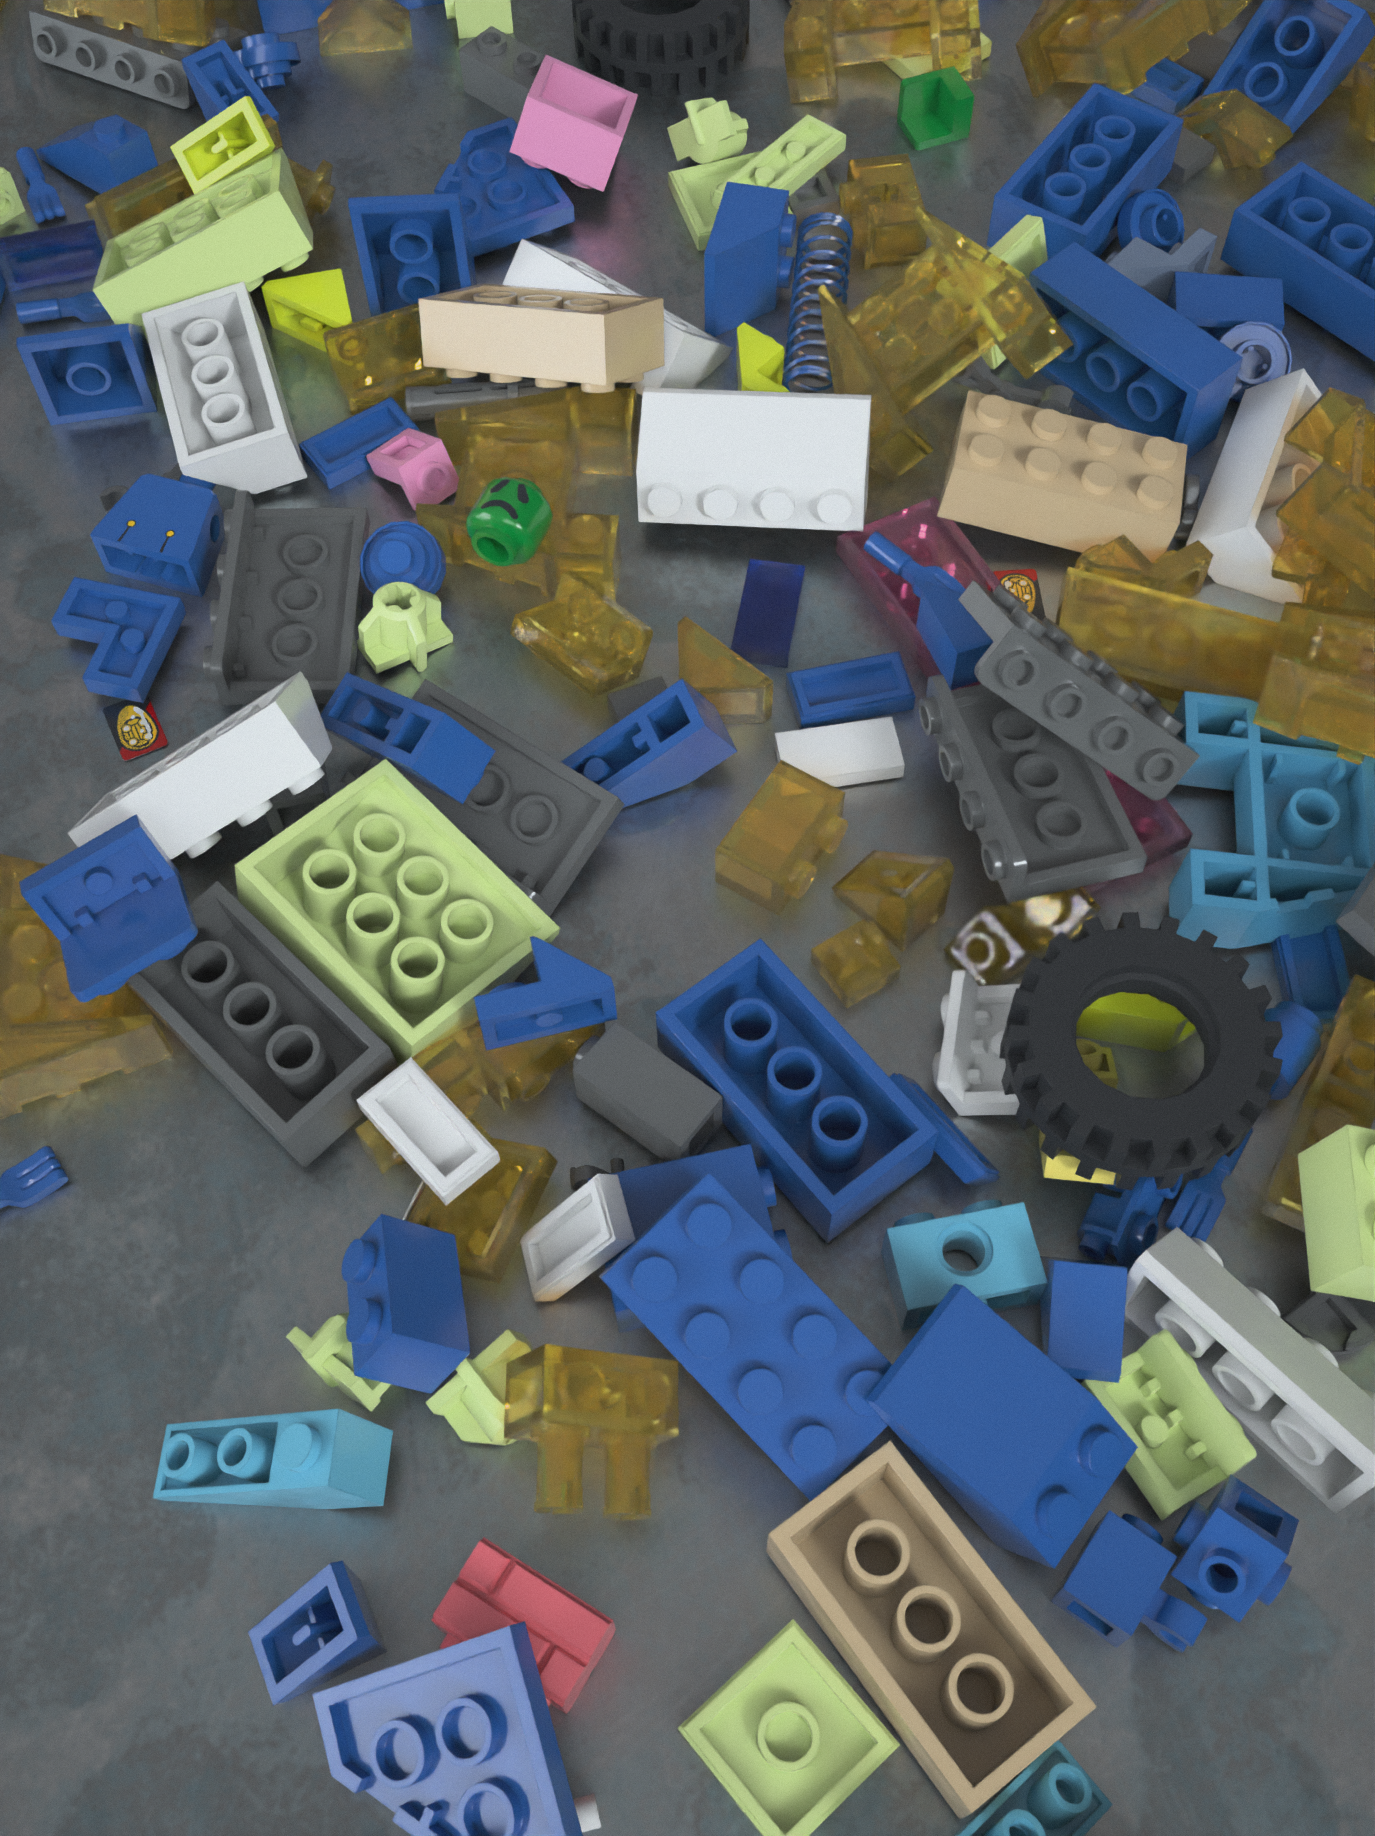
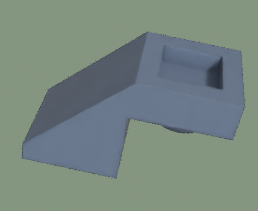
M1199 228L1183 244L1176 243L1169 253L1135 237L1119 253L1113 252L1110 254L1105 263L1167 304L1175 271L1207 274L1218 236Z

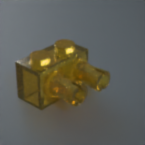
M544 1344L506 1364L504 1438L537 1443L536 1501L534 1502L533 1511L547 1514L552 1509V1515H571L584 1511V1503L582 1501L583 1447H593L605 1451L603 1518L614 1520L618 1519L619 1515L620 1520L623 1521L651 1518V1450L656 1449L657 1444L679 1436L678 1361Z

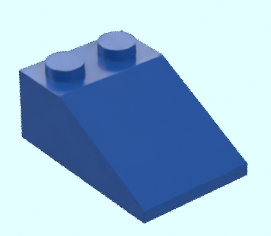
M1263 0L1196 103V106L1271 151L1276 152L1347 77L1375 36V26L1365 9L1348 0Z
M459 193L348 198V207L374 332L421 330L418 299L477 285L472 243Z
M954 1284L866 1399L996 1546L1053 1569L1060 1562L1138 1448L1093 1394L965 1286Z

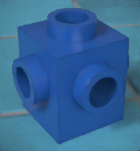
M1231 1474L1208 1508L1195 1501L1178 1525L1172 1540L1179 1544L1182 1549L1171 1575L1182 1582L1188 1592L1198 1602L1212 1609H1220L1240 1623L1256 1599L1269 1606L1283 1588L1292 1570V1566L1284 1561L1289 1555L1299 1520Z

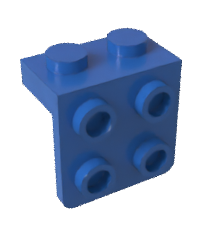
M137 814L19 881L21 895L60 941L70 991L79 1002H88L99 995H108L115 992L134 974L158 960H168L178 955L198 933L178 869Z

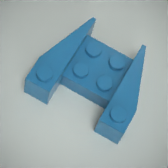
M1184 691L1173 715L1185 725L1178 735L1200 757L1177 784L1234 791L1237 853L1190 848L1168 887L1169 917L1180 919L1176 934L1196 941L1204 929L1218 937L1213 947L1237 949L1274 942L1275 938L1289 934L1291 939L1320 933L1324 930L1325 926L1333 924L1337 925L1338 930H1343L1335 921L1375 862V747L1362 743L1358 749L1339 743L1321 736V726L1299 719L1296 726L1266 715V705L1247 698Z

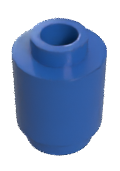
M1281 1001L1274 1008L1266 1009L1263 1014L1265 1021H1280L1283 1034L1273 1052L1274 1058L1283 1060L1280 1075L1269 1092V1095H1271L1270 1099L1273 1100L1285 1099L1290 1094L1321 1049L1320 1037L1324 1031L1322 1023L1310 1010L1290 1001Z

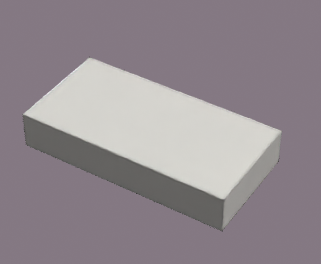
M892 717L779 732L774 735V747L785 794L901 778L904 775L905 763Z
M411 1057L356 1100L360 1110L445 1205H448L500 1162L498 1151Z
M595 1175L520 1236L519 1240L535 1301L555 1302L635 1241L618 1175Z

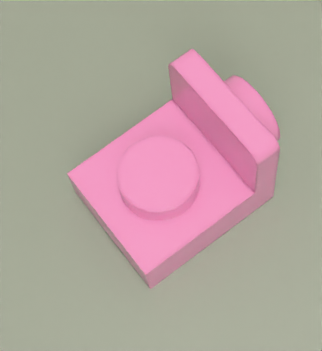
M407 428L366 455L374 474L401 485L413 510L418 513L424 514L461 488V481L442 440L420 431Z

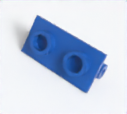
M1115 1173L1114 1185L1103 1184V1187L1121 1192V1198L1118 1199L1101 1193H1095L1082 1224L1077 1231V1236L1081 1240L1078 1250L1086 1257L1097 1261H1103L1107 1253L1114 1255L1120 1266L1128 1267L1129 1273L1133 1264L1142 1253L1156 1243L1159 1230L1157 1218L1166 1198L1173 1199L1178 1193L1183 1174L1180 1175L1172 1188L1158 1190L1154 1177H1139L1133 1189L1127 1190L1116 1188Z

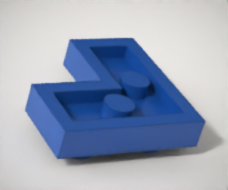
M74 577L51 622L59 636L99 644L82 677L89 692L144 703L187 612L182 599L178 597Z

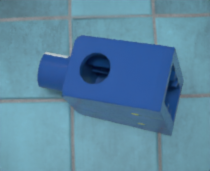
M183 473L178 481L153 474L140 476L90 534L105 571L202 598L208 587L225 538L224 515L217 494L213 492L216 484L183 475Z

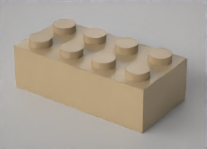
M482 283L418 299L423 365L426 367L446 369L447 377L469 378L477 376L478 372L490 373V381L496 383L518 382L523 380V377L535 378V386L558 388L567 386L568 382L581 383V391L605 393L614 391L616 382H639L644 380L645 372L665 366L663 298Z
M968 390L951 443L937 517L1157 571L1180 524L1188 445L1174 442L1164 437H1154L1122 429L1108 423H1099L1063 414L1053 409H1043L1007 400L997 395H987Z
M891 1441L879 1448L768 1534L767 1554L960 1820L972 1814L1097 1707Z

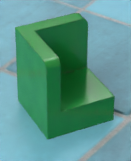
M955 66L905 78L900 84L897 123L913 148L918 151L969 138L975 95Z

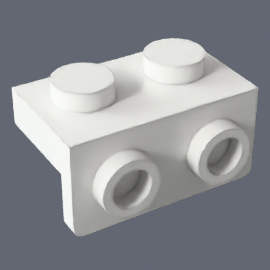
M968 970L953 971L950 993L945 994L942 998L941 1019L944 1026L942 1050L937 1052L933 1059V1081L936 1089L943 1094L959 1116L1016 1115L1020 1103L1016 1094L1005 1095L1001 1080L1006 1063L1005 1059L999 1058L1011 1003L1016 988L1019 989L1020 984L978 986Z

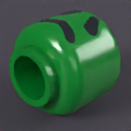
M501 477L493 479L484 487L467 516L466 529L473 549L485 561L502 567L523 564L536 554L551 527L553 514L549 502L536 484L524 478Z

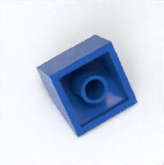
M734 182L726 183L704 253L705 332L717 337L738 327L743 322L747 323L775 310L781 288L790 289L795 259L792 256H786L787 247L792 248L797 216L795 214H788L789 190Z
M126 323L16 338V346L51 426L157 412L156 371L142 326Z

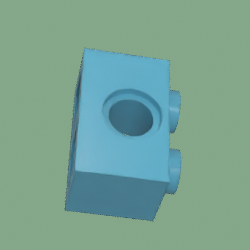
M984 1200L965 1207L959 1215L935 1219L932 1213H916L897 1220L894 1223V1227L886 1228L881 1255L901 1331L921 1328L954 1284L965 1286L997 1313L1037 1305L1048 1283L1024 1202L1002 1206V1202L999 1200ZM953 1249L963 1250L975 1259L978 1268L972 1271L956 1270L946 1262L943 1253Z

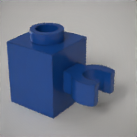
M1110 1510L1094 1527L1051 1599L1052 1603L1116 1648L1133 1635L1138 1624L1142 1622L1163 1642L1182 1653L1187 1645L1190 1647L1194 1645L1207 1621V1618L1194 1607L1160 1589L1162 1582L1177 1558L1175 1554L1161 1545L1164 1541L1161 1534L1147 1522L1134 1515L1125 1513L1122 1517H1119Z

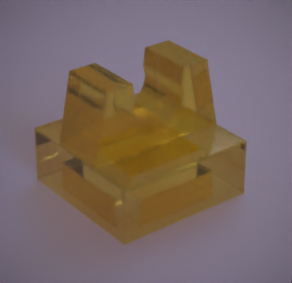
M862 919L811 949V963L846 1009L899 978L901 965L891 954L887 938L873 921L867 923L865 919Z

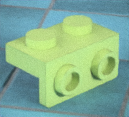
M1166 1329L1152 1335L1137 1351L1122 1359L1119 1383L1086 1379L1081 1383L1084 1388L1101 1402L1138 1446L1125 1465V1468L1161 1521L1225 1482L1231 1474H1235L1257 1455L1256 1450L1246 1438L1238 1420L1225 1409L1199 1373L1193 1358L1180 1347L1172 1334Z

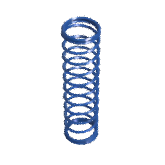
M820 212L812 214L804 219L798 228L794 281L792 283L790 303L791 311L789 312V326L787 330L788 341L786 342V357L784 358L785 371L782 378V385L790 392L791 390L788 386L790 380L795 385L806 390L821 391L834 387L833 394H839L840 391L838 381L841 379V370L839 366L842 364L841 350L844 344L842 335L845 333L843 321L846 318L845 305L847 304L848 297L846 291L849 285L847 277L850 274L849 261L851 260L850 247L852 246L853 231L850 224L843 217L834 213ZM820 225H833L845 232L847 241L844 242L841 238L832 235H818L806 241L803 238L812 228ZM819 239H830L839 242L843 247L837 251L829 249L812 250L808 245ZM809 257L817 260L839 258L843 263L837 267L829 264L813 265L807 259ZM802 263H804L807 266V268L802 270ZM811 270L826 273L836 271L841 275V278L836 281L811 279L806 273ZM801 277H803L807 281L802 285L800 283ZM812 284L823 287L835 286L840 292L834 296L810 294L804 288ZM801 291L806 297L799 299V292ZM810 299L818 301L832 300L839 307L832 311L810 309L803 303ZM800 306L805 311L798 315L797 308ZM841 311V317L838 316L836 313ZM809 314L831 315L837 322L830 326L809 324L802 317ZM799 321L804 327L796 329L795 324ZM840 325V330L838 332L834 328ZM808 329L829 330L836 337L828 341L810 340L804 337L801 332ZM797 336L803 342L795 345L794 338ZM838 341V347H836L832 343ZM808 344L827 345L835 352L827 356L808 355L799 348ZM796 351L803 357L794 360L792 354ZM837 355V362L835 363L831 358ZM808 359L823 360L833 367L827 370L819 366H799L798 363ZM805 373L816 376L821 375L831 383L822 387H812L798 382L794 377Z

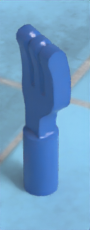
M30 147L20 148L16 152V159L27 185L30 186L27 192V200L36 223L44 222L45 219H54L55 216H65V211L55 188L45 183V176L35 151Z
M94 292L80 293L74 297L63 299L51 298L16 303L20 324L58 320L69 316H76L87 323L112 319Z
M878 531L874 532L867 539L863 550L896 575L908 581L912 585L913 593L920 599L926 581L962 594L966 590L953 576L939 566L923 567L919 565L910 555Z
M1253 1128L1250 1129L1239 1148L1230 1157L1223 1155L1218 1159L1210 1173L1199 1179H1192L1186 1184L1164 1227L1170 1230L1178 1227L1189 1238H1198L1206 1242L1226 1202L1221 1188L1225 1176L1232 1174L1253 1133Z
M51 1146L40 1148L30 1157L2 1173L0 1177V1209L8 1205L27 1208L67 1183L69 1180L64 1169H61V1163L55 1158L56 1155Z

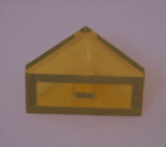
M333 0L318 18L320 56L413 48L409 10L395 0Z
M686 616L677 623L679 680L684 679L714 704L724 724L765 723L772 716L773 680Z
M873 850L831 888L839 900L903 952L945 913L955 868L949 858Z

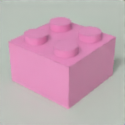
M545 55L527 95L510 152L520 156L525 163L532 167L551 169L567 176L573 184L586 189L595 188L604 192L638 95L549 55Z

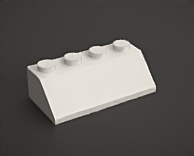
M521 239L502 284L642 296L574 256L525 239ZM664 308L665 366L645 372L644 380L633 382L630 388L642 396L644 388L695 389L729 357L733 347Z
M244 281L143 313L142 318L179 467L183 475L237 490H248L252 494H258L307 478L265 330Z
M1304 368L1245 390L1186 543L1193 558L1203 566L1216 584L1293 608L1305 605L1358 449L1357 444Z
M644 388L636 467L639 522L863 532L868 498L871 395Z
M301 671L104 795L68 832V835L80 847L137 814L170 860L184 851L192 859L211 848L222 838L218 830L237 820L240 826L244 827L264 815L273 806L269 799L282 790L288 788L293 795H296L307 789L325 774L320 767L333 749L307 679Z
M1176 1227L1145 1250L1127 1274L1124 1321L1146 1341L1163 1329L1168 1330L1180 1347L1193 1358L1201 1376L1225 1409L1238 1420L1243 1430L1332 1512L1337 1514L1375 1486V1393L1369 1390H1362L1338 1369L1337 1360L1326 1347L1311 1338H1303L1282 1320L1277 1306L1268 1296L1253 1287H1245L1223 1268L1220 1256L1204 1241L1198 1238H1189L1182 1230Z

